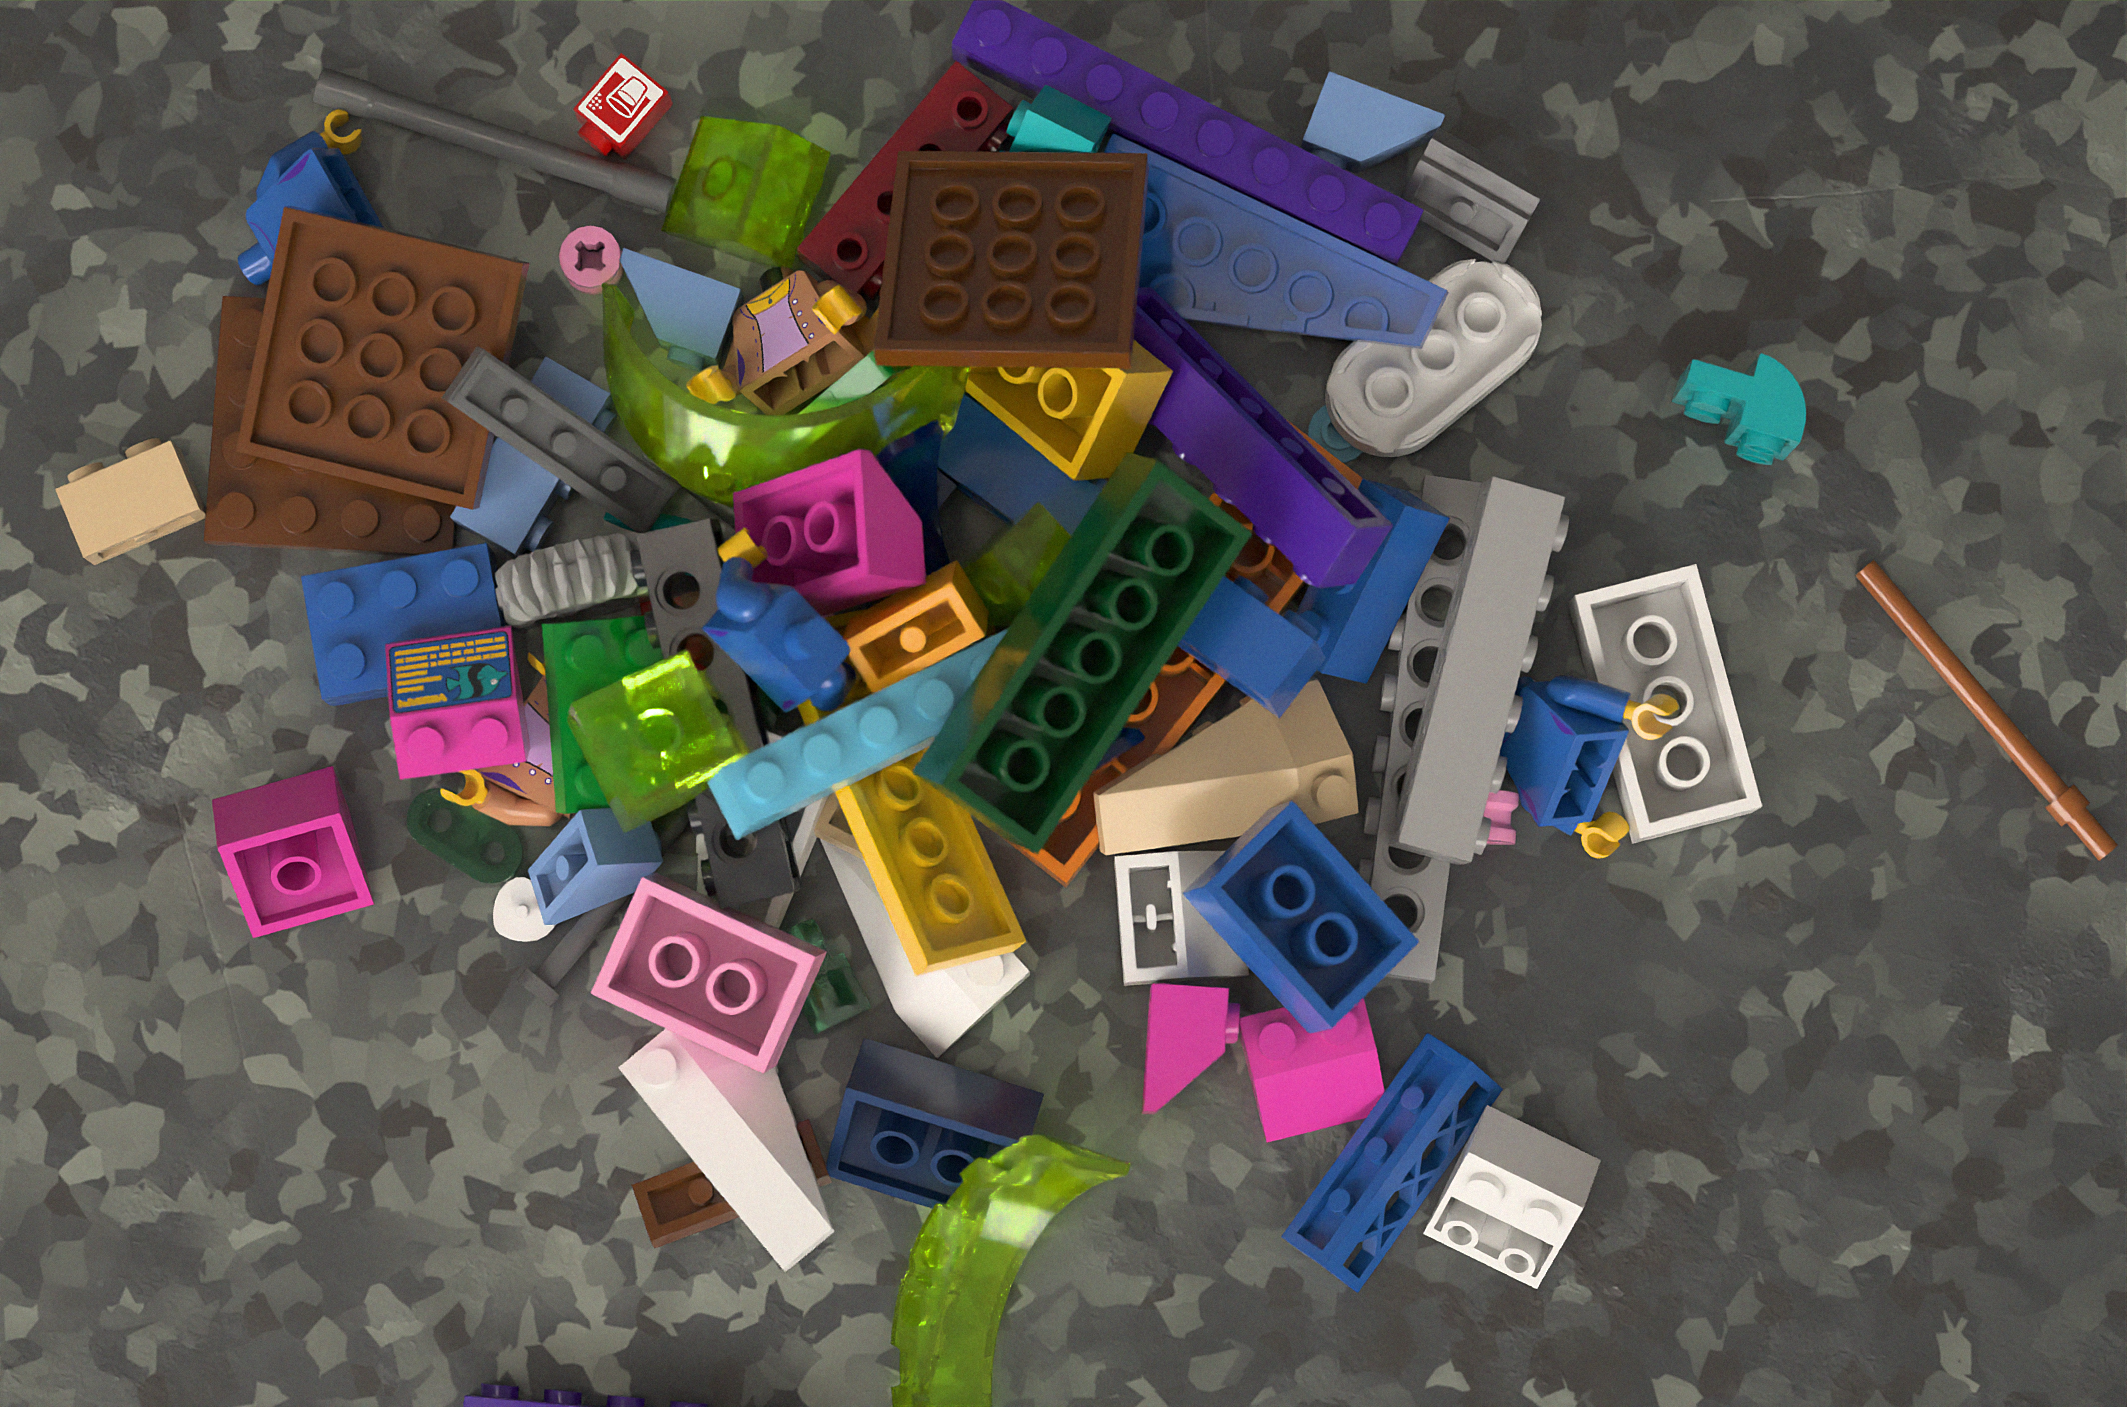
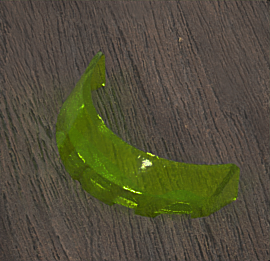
M602 283L604 366L616 410L629 434L650 460L677 480L681 486L708 500L734 508L733 493L860 449L870 451L890 478L892 474L922 453L932 442L936 447L955 426L970 367L912 366L887 385L864 397L834 408L805 414L759 415L730 410L711 404L690 394L670 381L646 358L630 334L635 317L634 309L615 284Z
M1037 1134L1020 1137V1142L1006 1147L989 1159L979 1157L960 1173L963 1179L960 1186L946 1204L936 1203L927 1216L911 1249L908 1271L899 1286L892 1323L891 1344L900 1349V1384L891 1387L893 1407H992V1371L999 1325L1011 1286L1027 1253L1044 1228L1067 1204L1080 1194L1102 1182L1128 1176L1132 1163L1051 1136Z

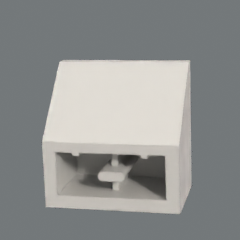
M1174 851L1115 856L1114 869L1124 986L1249 976L1248 966L1182 894L1225 851Z
M1487 1105L1462 1150L1423 1234L1537 1289L1585 1206L1601 1160Z

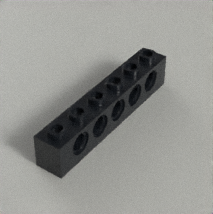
M709 518L636 535L639 549L631 551V564L637 585L640 588L647 586L653 611L645 612V626L651 647L653 649L661 648L667 673L659 674L660 693L666 710L676 711L681 735L673 736V749L680 772L690 773L694 797L687 798V811L694 834L704 835L709 858L701 860V873L706 892L709 897H718L720 909L794 893L802 889L803 886L787 816L755 831L757 843L751 854H737L728 845L727 831L729 824L708 785V782L713 777V769L716 763L722 758L736 761L770 744L757 684L702 629L704 624L719 609L716 602V594L724 561L717 549L725 543L720 519ZM683 572L692 574L700 585V597L695 605L688 609L679 606L671 594L673 580ZM696 634L706 636L712 642L715 651L711 665L703 671L693 668L685 656L686 644ZM709 696L721 699L728 709L729 717L727 724L719 732H713L705 728L699 718L700 705Z

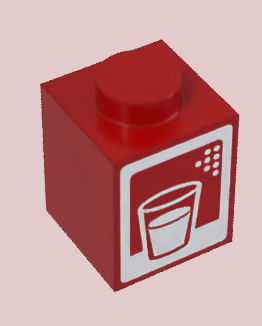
M620 53L573 108L578 122L583 125L577 133L601 155L606 156L612 149L626 160L673 104L666 89L625 55Z

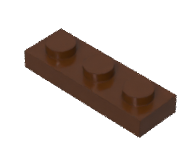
M809 1119L797 1123L798 1134L807 1159L812 1165L819 1187L832 1183ZM695 1162L632 1184L650 1242L654 1248L740 1217Z

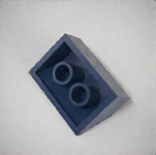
M864 1038L846 1086L827 1157L826 1166L829 1175L841 1181L1003 1230L1044 1093Z

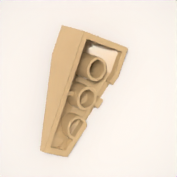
M1312 676L1280 718L1247 696L1239 701L1241 707L1214 724L1207 721L1191 731L1193 737L1163 756L1158 754L1152 755L1093 792L1100 852L1104 855L1242 836L1270 808L1289 801H1293L1313 824L1359 813L1353 753L1319 680Z

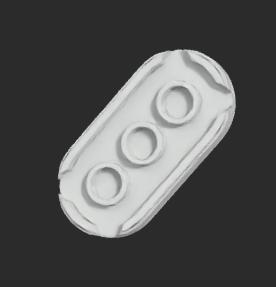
M1477 259L1453 263L1429 280V282L1446 289L1449 294L1422 349L1354 341L1345 348L1334 362L1325 392L1328 415L1338 433L1352 446L1371 455L1397 457L1413 453L1431 442L1519 370L1533 354L1542 326L1540 299L1532 284L1522 273L1507 264L1492 261L1491 264L1484 261L1476 262Z

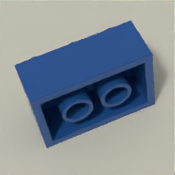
M487 543L301 576L321 699L332 707L387 697L386 643L507 626L503 611L498 606L495 593L497 588L495 578L497 566L494 551Z
M1293 801L1270 808L1182 893L1309 1034L1332 1029L1419 943L1417 938Z

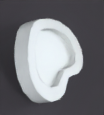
M516 877L508 881L500 889L493 909L494 927L500 935L515 941L530 942L538 941L548 936L555 929L556 924L544 925L530 879Z

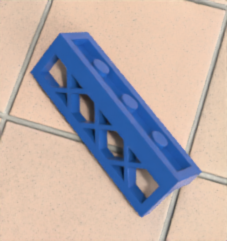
M1427 1033L1281 1237L1358 1293L1468 1140L1486 1106H1492L1503 1088L1471 1060ZM1472 1083H1475L1477 1088L1465 1105L1458 1109L1459 1101ZM1436 1139L1435 1147L1427 1158L1422 1160V1153L1429 1143ZM1399 1190V1197L1390 1210L1385 1211L1387 1202L1394 1192ZM1363 1241L1362 1249L1350 1266L1345 1268L1343 1266L1344 1262L1357 1244Z

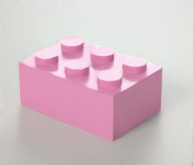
M654 873L641 878L591 994L764 1074L776 1067L827 951L732 907L720 909L717 900L665 876Z

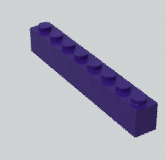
M973 0L951 43L953 60L1035 100L1043 87L1048 85L1111 117V122L1105 133L1106 136L1111 138L1114 133L1395 266H1398L1423 215L1424 209L1003 0Z

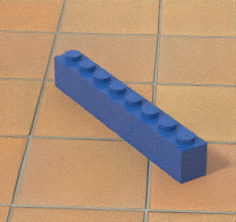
M926 368L882 425L956 484L959 492L1056 559L1107 481L1105 479L1074 481L993 413L977 404L976 399L949 378L951 373L944 381ZM1238 575L1235 581L1232 582L1224 576L1177 646L1280 718L1326 659L1314 639L1318 631L1304 618L1291 610H1287L1282 617L1267 607L1265 603L1269 597L1245 577Z

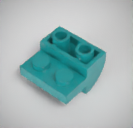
M1762 353L1758 355L1744 374L1692 359L1678 378L1672 398L1673 403L1685 406L1683 413L1686 416L1695 420L1719 424L1721 417L1730 419L1724 443L1738 447L1736 452L1738 457L1763 465H1772L1774 458L1783 461L1801 442L1806 423L1805 399L1799 383L1783 364Z

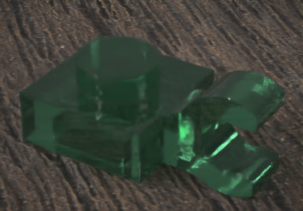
M812 918L791 927L792 931L787 932L827 951L821 929ZM827 951L802 1007V1011L815 1035L858 1017L872 1008L844 952L831 957Z

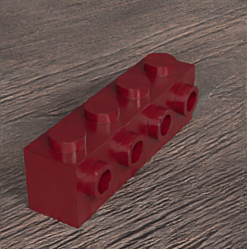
M955 61L797 247L799 260L824 281L833 280L862 297L867 295L874 300L879 296L882 286L898 151L999 152L1003 150L1012 138L1011 135L1006 133V130L1013 116V107L959 62Z

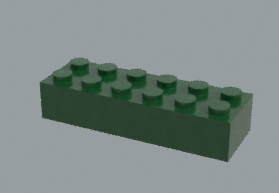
M1127 452L912 772L1009 842L1038 854L1252 535V532L1159 461Z

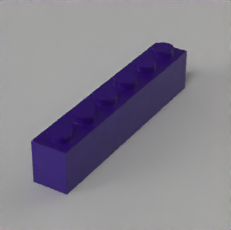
M1138 287L1134 340L1173 371L1148 423L1156 426L1173 443V451L1182 460L1195 465L1213 483L1212 489L1217 496L1225 502L1235 505L1253 523L1252 528L1257 536L1265 542L1276 546L1294 564V572L1303 581L1317 588L1355 584L1393 524L1151 287Z

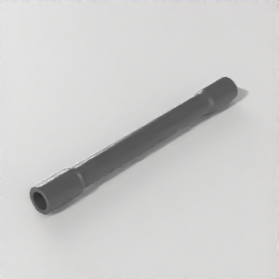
M328 68L322 70L316 84L314 103L335 110H344L348 114L360 118H374L605 191L617 199L664 214L668 212L673 200L677 179L629 163H615L384 90L375 83Z

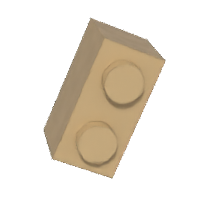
M160 438L140 442L125 451L127 459L104 468L102 462L83 466L67 476L70 483L55 489L83 558L93 565L205 519V506L182 451L171 440L163 444Z

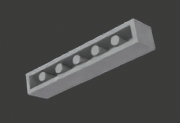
M1494 476L1481 484L1388 846L1456 865L1470 863L1474 853L1479 855L1483 853L1491 828V818L1483 816L1489 792L1498 793L1506 771L1507 758L1499 756L1504 733H1513L1521 713L1523 699L1515 695L1520 671L1529 672L1537 651L1538 637L1530 634L1536 611H1545L1553 588L1554 577L1547 575L1546 570L1551 551L1559 552L1561 550L1568 530L1569 516L1561 514L1565 501L1564 496Z

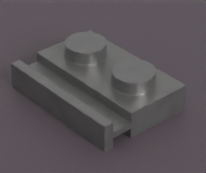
M1438 128L1400 198L1424 209L1421 217L1422 222L1491 261L1505 263L1547 188L1445 130Z

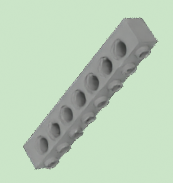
M1430 475L1424 476L1420 491L1409 490V492L1450 517L1445 529L1453 531L1459 536L1462 542V554L1455 559L1444 560L1432 553L1404 608V613L1401 614L1388 640V649L1399 650L1396 675L1384 674L1381 691L1380 711L1391 713L1388 736L1376 735L1372 772L1383 773L1380 797H1368L1363 834L1374 835L1371 860L1360 858L1358 874L1382 901L1390 897H1401L1407 900L1414 910V921L1408 930L1417 938L1419 943L1385 977L1424 983L1435 981L1450 863L1422 855L1421 862L1417 867L1412 869L1400 868L1389 857L1388 841L1399 802L1396 790L1397 782L1400 777L1406 775L1414 744L1405 732V720L1413 713L1422 712L1429 683L1420 680L1413 670V659L1421 652H1438L1445 621H1434L1424 614L1421 608V598L1425 593L1432 590L1443 591L1452 598L1482 484L1481 482Z

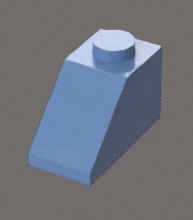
M1329 71L1304 135L1301 149L1343 170L1346 169L1358 174L1430 142L1437 129L1441 128L1445 114Z
M623 248L619 260L660 347L669 351L666 359L676 365L698 372L702 371L704 363L710 366L717 365L720 368L733 332L732 317L744 302L741 289Z
M646 807L579 810L528 869L544 925L558 924L636 892L641 878L653 874L663 863L661 842L658 834L652 828Z

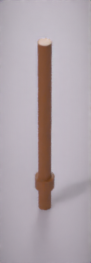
M1873 560L1855 575L1857 579L2049 802L2045 808L2062 827L2067 823L2098 861L2115 849L2118 844L2086 808L2090 804L2087 798L2075 784H2072L2070 787L2066 785L1877 562Z

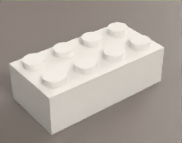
M1694 564L1575 595L1568 603L1588 680L1630 692V700L1642 704L1654 695L1662 693L1674 698L1679 705L1678 709L1670 715H1657L1653 712L1658 721L1673 727L1663 736L1653 740L1644 739L1639 736L1634 730L1632 720L1623 719V723L1629 729V733L1613 768V774L1625 819L1630 828L1629 834L1632 844L1753 813L1761 808L1760 796L1697 565Z

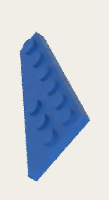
M1114 133L1112 134L1103 153H1147L1149 175L1138 287H1151L1185 321L1418 349L1423 348L1449 294L1446 289Z

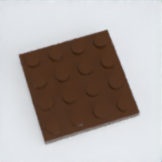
M898 151L874 342L876 365L1131 369L1149 175L1147 153Z
M285 206L236 452L471 510L480 508L495 434L448 403L442 396L477 346L509 367L530 263L295 206Z
M222 296L204 542L215 545L396 556H416L455 549L457 525L450 517L456 508L455 505L236 452L266 298Z

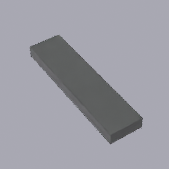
M479 346L473 351L442 396L448 403L637 533L644 534L649 532L680 487Z

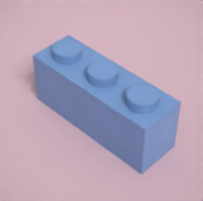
M545 356L531 383L608 436L617 418V415L610 411L615 404L611 394ZM497 437L491 449L480 508L471 510L456 506L450 517L459 527L516 559L520 555H525L527 550L534 552L542 547L554 524V521L547 518L559 496L568 500L575 492V489Z

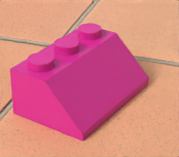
M860 449L733 493L735 533L747 527L750 537L757 547L762 545L768 553V558L753 569L752 581L790 586L821 616L926 584L922 522L870 451Z

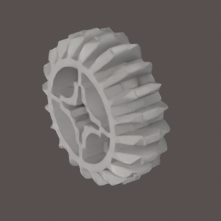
M618 532L607 536L598 535L593 538L577 539L564 544H555L549 548L538 549L533 553L520 555L514 560L507 561L495 572L497 583L495 593L498 606L503 611L505 622L518 629L542 628V624L587 620L614 612H621L624 609L640 606V603L650 601L647 586L640 588L637 585L631 564V551L639 549L636 535L639 534L635 532L621 534Z

